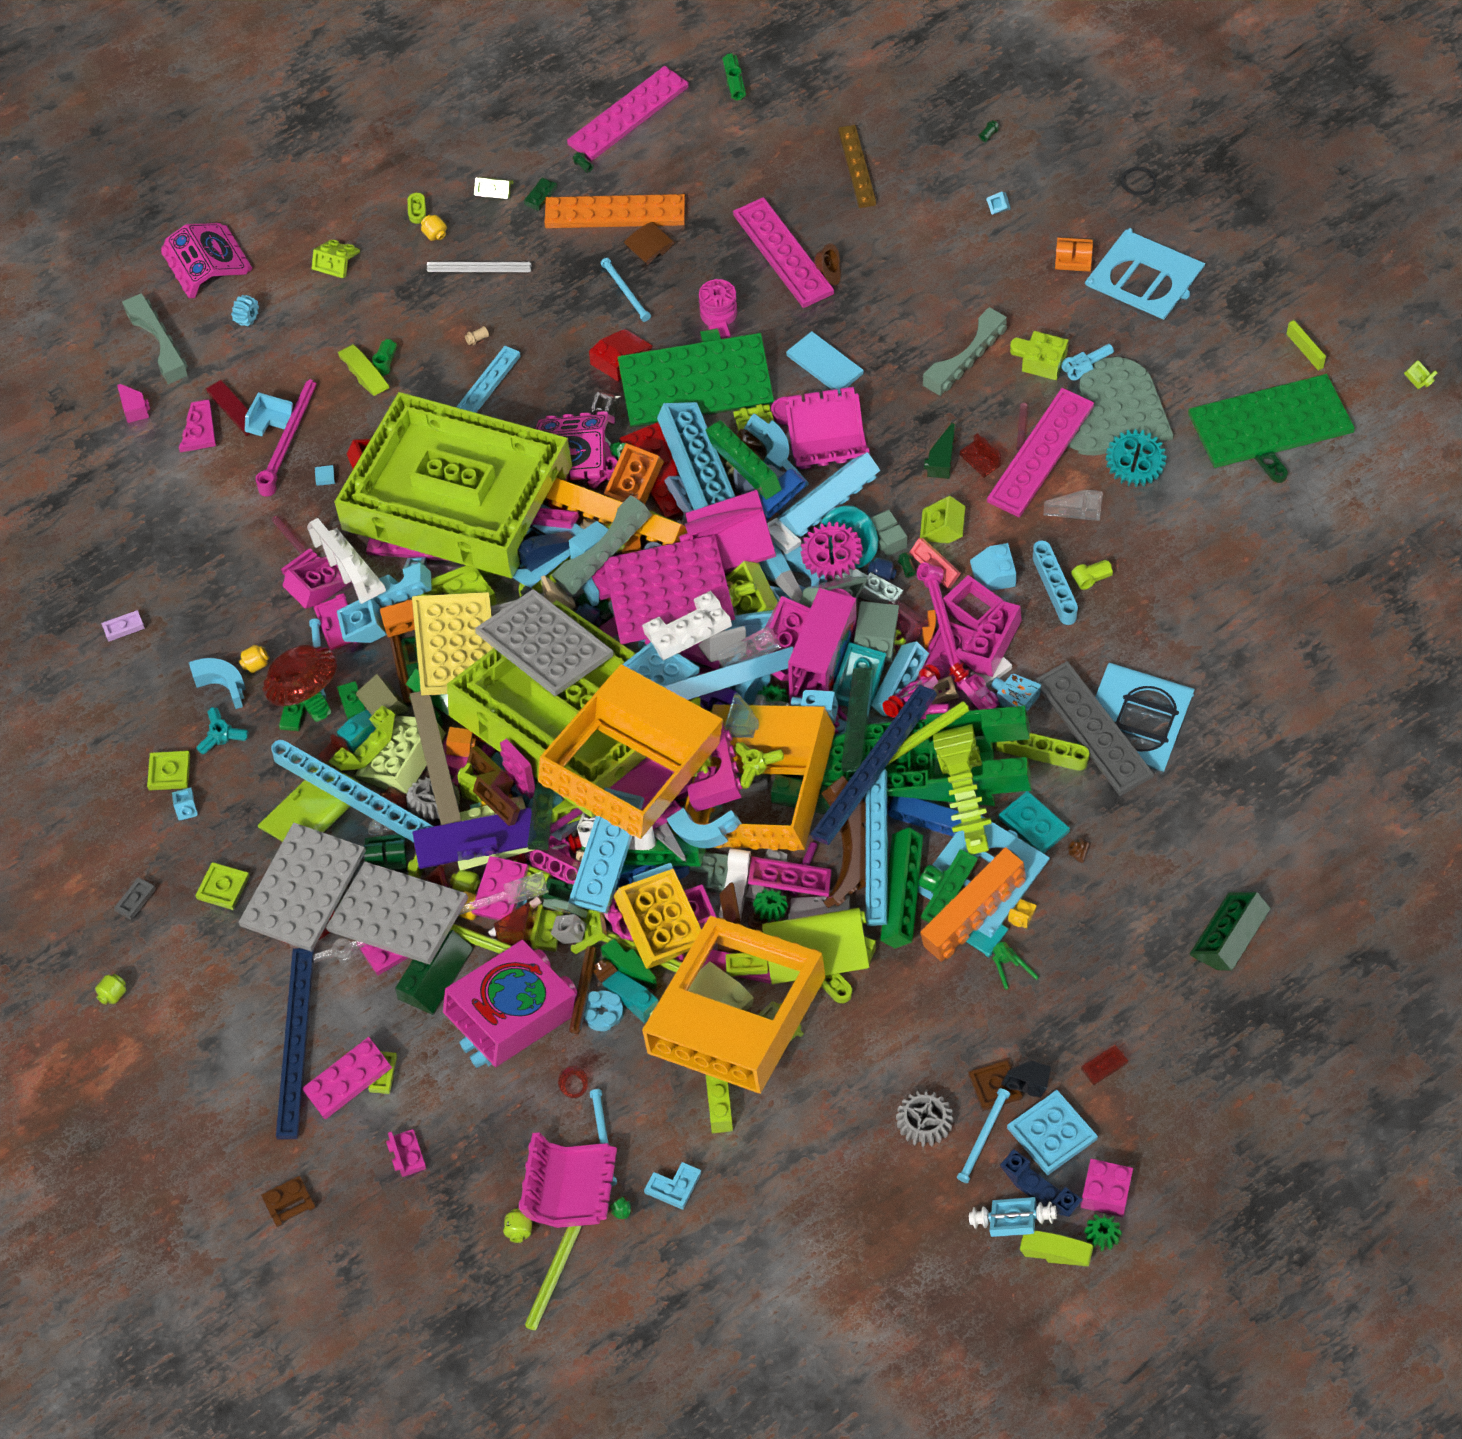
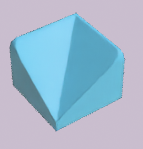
M1000 192L986 198L992 215L1011 209L1005 192Z

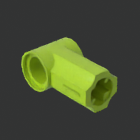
M1107 560L1090 566L1082 564L1072 570V576L1081 590H1086L1092 587L1096 581L1113 575L1111 564Z

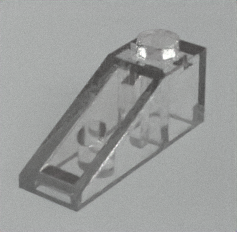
M1082 490L1044 502L1043 515L1100 521L1103 492Z
M765 627L716 653L722 668L769 654L781 648V645L774 630Z

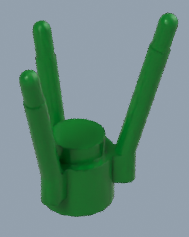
M1000 942L993 948L995 956L992 959L996 963L1005 990L1008 989V984L1000 962L1008 963L1012 961L1015 966L1020 964L1036 980L1039 979L1034 971L1006 942Z

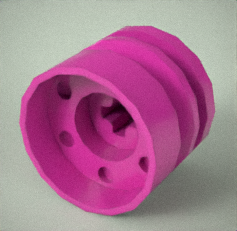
M714 279L706 282L699 289L700 316L706 325L710 326L726 322L728 326L736 319V290L730 282L723 279Z

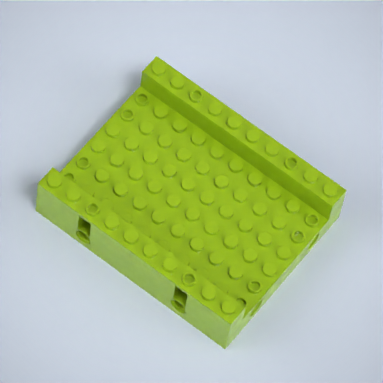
M398 392L334 501L341 528L358 535L513 578L520 565L517 550L555 479L565 480L572 468L568 438Z
M557 600L552 604L612 649L613 657L557 696L551 694L495 648L447 683L449 716L499 752H501L500 742L507 738L531 764L532 774L537 779L539 777L540 756L620 664L625 663L635 655L627 647ZM699 696L688 700L700 706ZM596 729L564 768L605 790V788H610L642 762L646 756ZM563 797L591 818L595 816L588 809L580 807L572 800Z

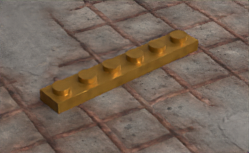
M856 126L838 127L858 207L876 206V199Z

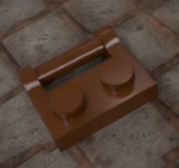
M300 1176L261 1194L276 1228L281 1226L282 1222L308 1209L309 1211L315 1209L314 1203ZM304 1199L305 1202L279 1215L277 1214V1212Z

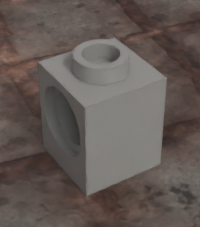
M575 914L556 916L551 935L562 944L582 942L587 924Z

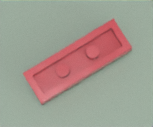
M919 538L909 552L919 563L927 562L941 567L944 573L941 583L946 588H951L961 574L924 538Z

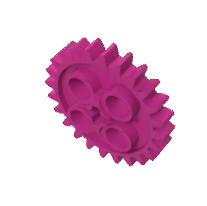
M828 522L827 527L821 524V529L814 527L815 533L808 532L809 538H804L805 544H801L802 551L800 552L806 569H810L812 575L817 572L818 578L824 575L825 580L831 575L833 580H835L836 575L843 578L842 573L844 572L849 575V569L855 570V564H860L859 558H862L861 551L863 549L857 532L853 533L851 527L846 530L845 524L839 527L838 522L834 526H831V523ZM829 537H832L833 565H831Z

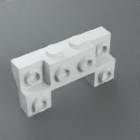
M711 591L694 599L697 610L667 625L660 617L642 625L644 634L651 641L663 661L732 626L730 617L722 609L720 601Z

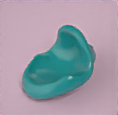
M840 506L825 515L821 522L825 527L828 526V522L831 523V526L838 522L839 527L845 524L846 530L851 527L853 533L857 532L858 538L861 539L863 550L861 551L862 558H859L860 564H855V569L867 565L874 558L878 549V535L871 518L861 509L854 506ZM829 537L830 557L834 563L832 537Z

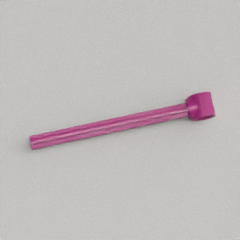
M311 379L306 381L267 469L256 475L255 480L259 494L264 497L272 496L276 492L275 483L278 479L276 474L317 385Z
M923 562L917 569V578L924 582L925 587L929 588L949 663L952 667L957 662L959 664L961 662L955 655L957 647L939 587L944 575L943 569L939 566ZM962 681L955 682L957 691L962 690V688L959 686L962 683Z

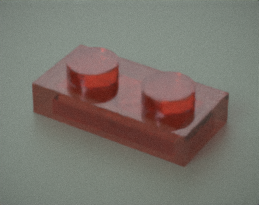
M1114 1045L1084 1064L1081 1070L1090 1082L1096 1085L1127 1065L1128 1060L1118 1047Z

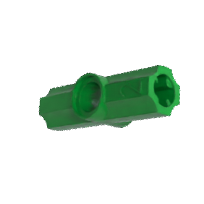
M733 53L726 54L722 60L731 98L736 101L742 100L746 96L737 55H733Z

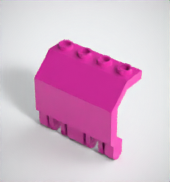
M646 757L609 789L643 797L644 802L641 811H643L674 772ZM689 780L677 796L688 791L687 785L692 784L691 780Z

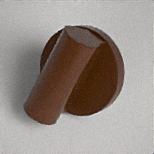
M1081 838L1073 840L1068 847L1069 855L1078 862L1083 863L1089 843L1084 842Z
M602 959L594 965L596 969L593 973L601 983L617 972V969L610 960L605 961Z

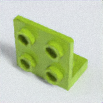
M328 240L313 250L312 269L344 278L347 273L348 260L359 254L360 249L355 248L351 244H341L337 240Z

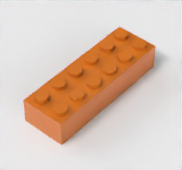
M1005 847L920 932L924 947L941 962L945 958L949 959L954 954L955 948L959 944H964L968 940L969 934L973 930H978L982 926L983 920L987 916H992L996 912L997 906L1002 901L1006 902L1016 887L1020 888L1026 880L1024 862Z

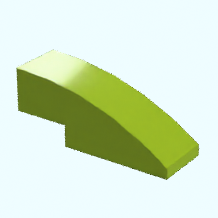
M1034 1231V1234L1023 1235L1020 1250L1025 1257L1046 1259L1048 1263L1089 1266L1093 1245L1061 1235Z

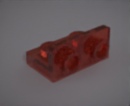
M978 433L974 435L972 443L960 450L959 455L983 478L1001 466V453L999 450L994 449L986 438L981 437Z

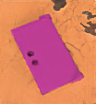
M344 593L337 595L332 600L314 606L330 650L352 643L343 640L337 616V610L348 605Z

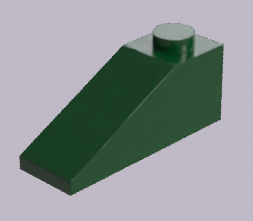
M955 423L949 425L929 451V458H925L924 469L927 470V477L950 478Z

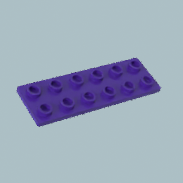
M531 808L521 809L515 825L508 826L496 814L412 832L420 869L538 845Z

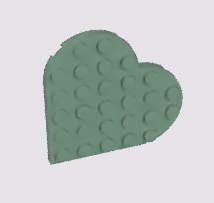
M1121 357L1104 358L1093 363V369L1081 376L1080 394L1077 395L1094 402V407L1067 446L1068 449L1070 447L1083 455L1106 454L1109 443L1113 442L1115 436L1119 438L1120 432L1126 435L1127 430L1133 434L1134 429L1137 430L1138 434L1144 430V435L1146 436L1148 433H1151V439L1157 437L1156 443L1173 440L1172 430L1151 376L1140 364ZM1125 446L1126 449L1132 448L1131 446Z

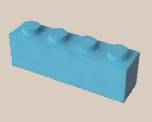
M917 641L901 645L871 704L883 717L888 716L883 710V702L888 700L890 696H895L908 683L916 680L929 655Z

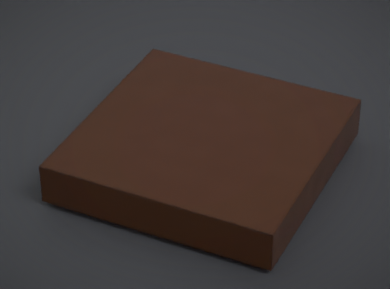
M1008 1060L968 1072L982 1111L992 1109L998 1097L997 1092L999 1088L1005 1089L1010 1093L1009 1098L1005 1100L1003 1105L1022 1099L1021 1091L1012 1090L1001 1085V1081L1007 1071L1011 1070Z

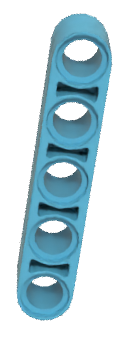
M1038 541L1033 547V562L1060 621L1063 624L1071 625L1077 619V603L1050 544L1046 541Z

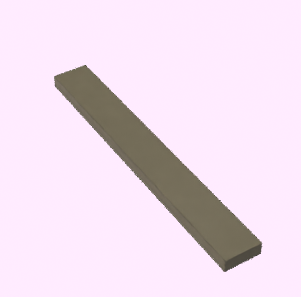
M421 691L411 693L412 707L441 825L460 822L461 818L430 695L421 696Z

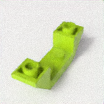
M382 705L369 718L376 727V730L369 735L353 754L341 748L329 760V763L341 771L365 768L391 741L395 717L394 712Z

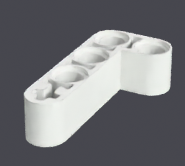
M583 812L577 830L581 845L586 847L596 815L591 818ZM653 827L647 831L642 839L632 836L629 849H652L656 845Z
M730 848L725 887L732 882L735 886L741 922L745 894L748 887L751 852ZM720 907L719 917L723 918L722 909Z

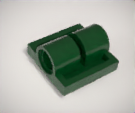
M396 834L365 838V862L400 873L407 872L405 837Z

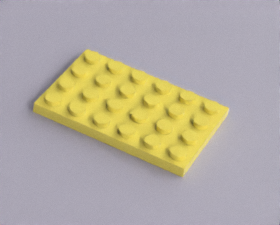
M489 592L412 596L421 696L447 694V683L493 649L490 644L475 632L477 626L492 617Z

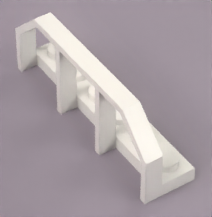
M318 518L309 522L307 528L315 548L320 545L323 546L329 565L332 567L337 564L344 584L352 581L361 604L386 591L383 583L337 528L328 531Z

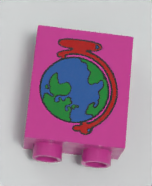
M834 588L831 591L818 589L788 661L790 705L792 697H803L804 690L833 691L849 642L854 643L856 632V598L843 589Z
M521 940L445 988L443 1013L496 1068L572 1018L577 989L570 978L567 976L559 977L551 969L550 961L542 950L535 949L533 951Z

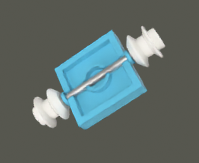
M1035 1197L993 1200L991 1213L984 1206L981 1211H977L973 1207L972 1212H969L970 1225H974L975 1229H977L978 1224H982L984 1228H987L990 1222L991 1237L1034 1234L1035 1219L1041 1224L1044 1223V1220L1048 1219L1053 1224V1219H1057L1056 1206H1052L1051 1202L1043 1207L1041 1202L1037 1206Z

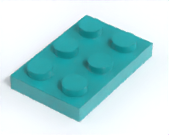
M1028 791L999 814V819L1012 831H1015L1023 841L1043 854L1070 832V828Z

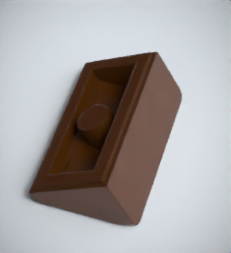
M732 882L719 895L723 919L734 924H741L735 886Z

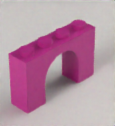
M723 723L720 743L711 754L712 757L722 759L719 770L715 775L706 780L687 785L690 803L696 812L742 798L740 789H743V787L741 786L740 778L737 777L739 767L733 758L736 757L733 745L730 744V741H733L732 734L729 729H725Z

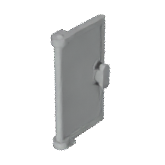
M845 895L846 900L838 907L833 905L830 908H827L823 903L827 898L826 896L791 898L788 919L847 910L850 906V895Z

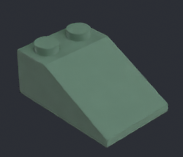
M861 601L854 644L886 653L885 662H892L899 605Z

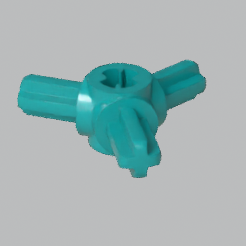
M211 707L207 711L211 722L209 724L210 730L207 732L208 736L196 748L201 754H206L215 744L223 745L229 742L230 739L246 741L249 732L245 729L232 728L231 725L226 724V721L221 718L219 709Z

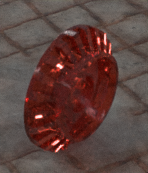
M301 645L291 648L277 657L269 667L267 678L263 682V692L269 702L277 706H290L301 703L316 695L331 681L337 669V660L326 647Z

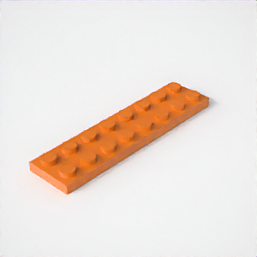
M685 194L546 197L545 228L644 226L650 222L656 226L684 225Z

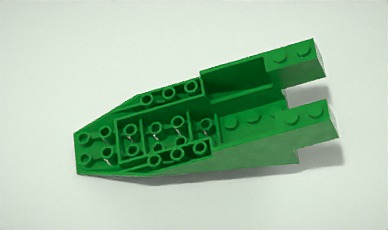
M1025 706L968 711L940 730L945 731L970 724L973 725L976 746L979 747L982 762L981 766L971 769L973 785H977L978 788L975 789L976 797H982V801L977 802L978 805L995 806V794L1031 791V772L1027 757L994 760L993 750L994 742L1030 739L1029 719ZM944 713L926 715V719L919 720L907 738ZM892 722L868 724L834 737L822 785L830 786L842 776L849 782ZM933 735L884 768L887 771V796L956 802L955 795H949V791L953 790V786L948 781L950 775L942 773L937 753L934 749Z

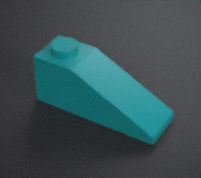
M367 709L350 718L337 731L340 744L352 753L376 730V727L369 720L372 715Z
M618 970L602 983L609 992L618 995L621 1003L644 1024L648 1021L650 1013L658 1004V999L644 986Z

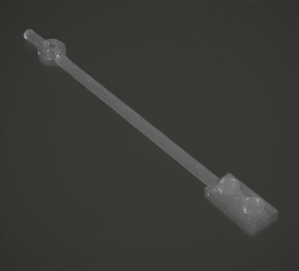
M541 871L503 884L505 891L464 904L459 915L505 899L512 905L548 893L544 874ZM341 938L334 942L332 949L313 955L315 963L334 956L339 960H347L353 955L355 949L367 946L368 944L359 941L350 942L347 939ZM344 945V950L339 951L340 946Z

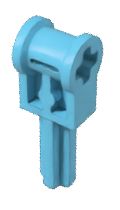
M1107 344L1088 355L1081 352L1074 357H1068L1063 360L1061 368L1064 372H1067L1069 379L1077 380L1084 373L1093 369V363L1114 352L1111 344Z

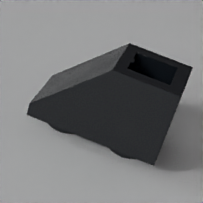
M1033 1060L1008 1070L1001 1081V1085L1012 1090L1025 1092L1033 1097L1041 1098L1048 1086L1051 1066Z

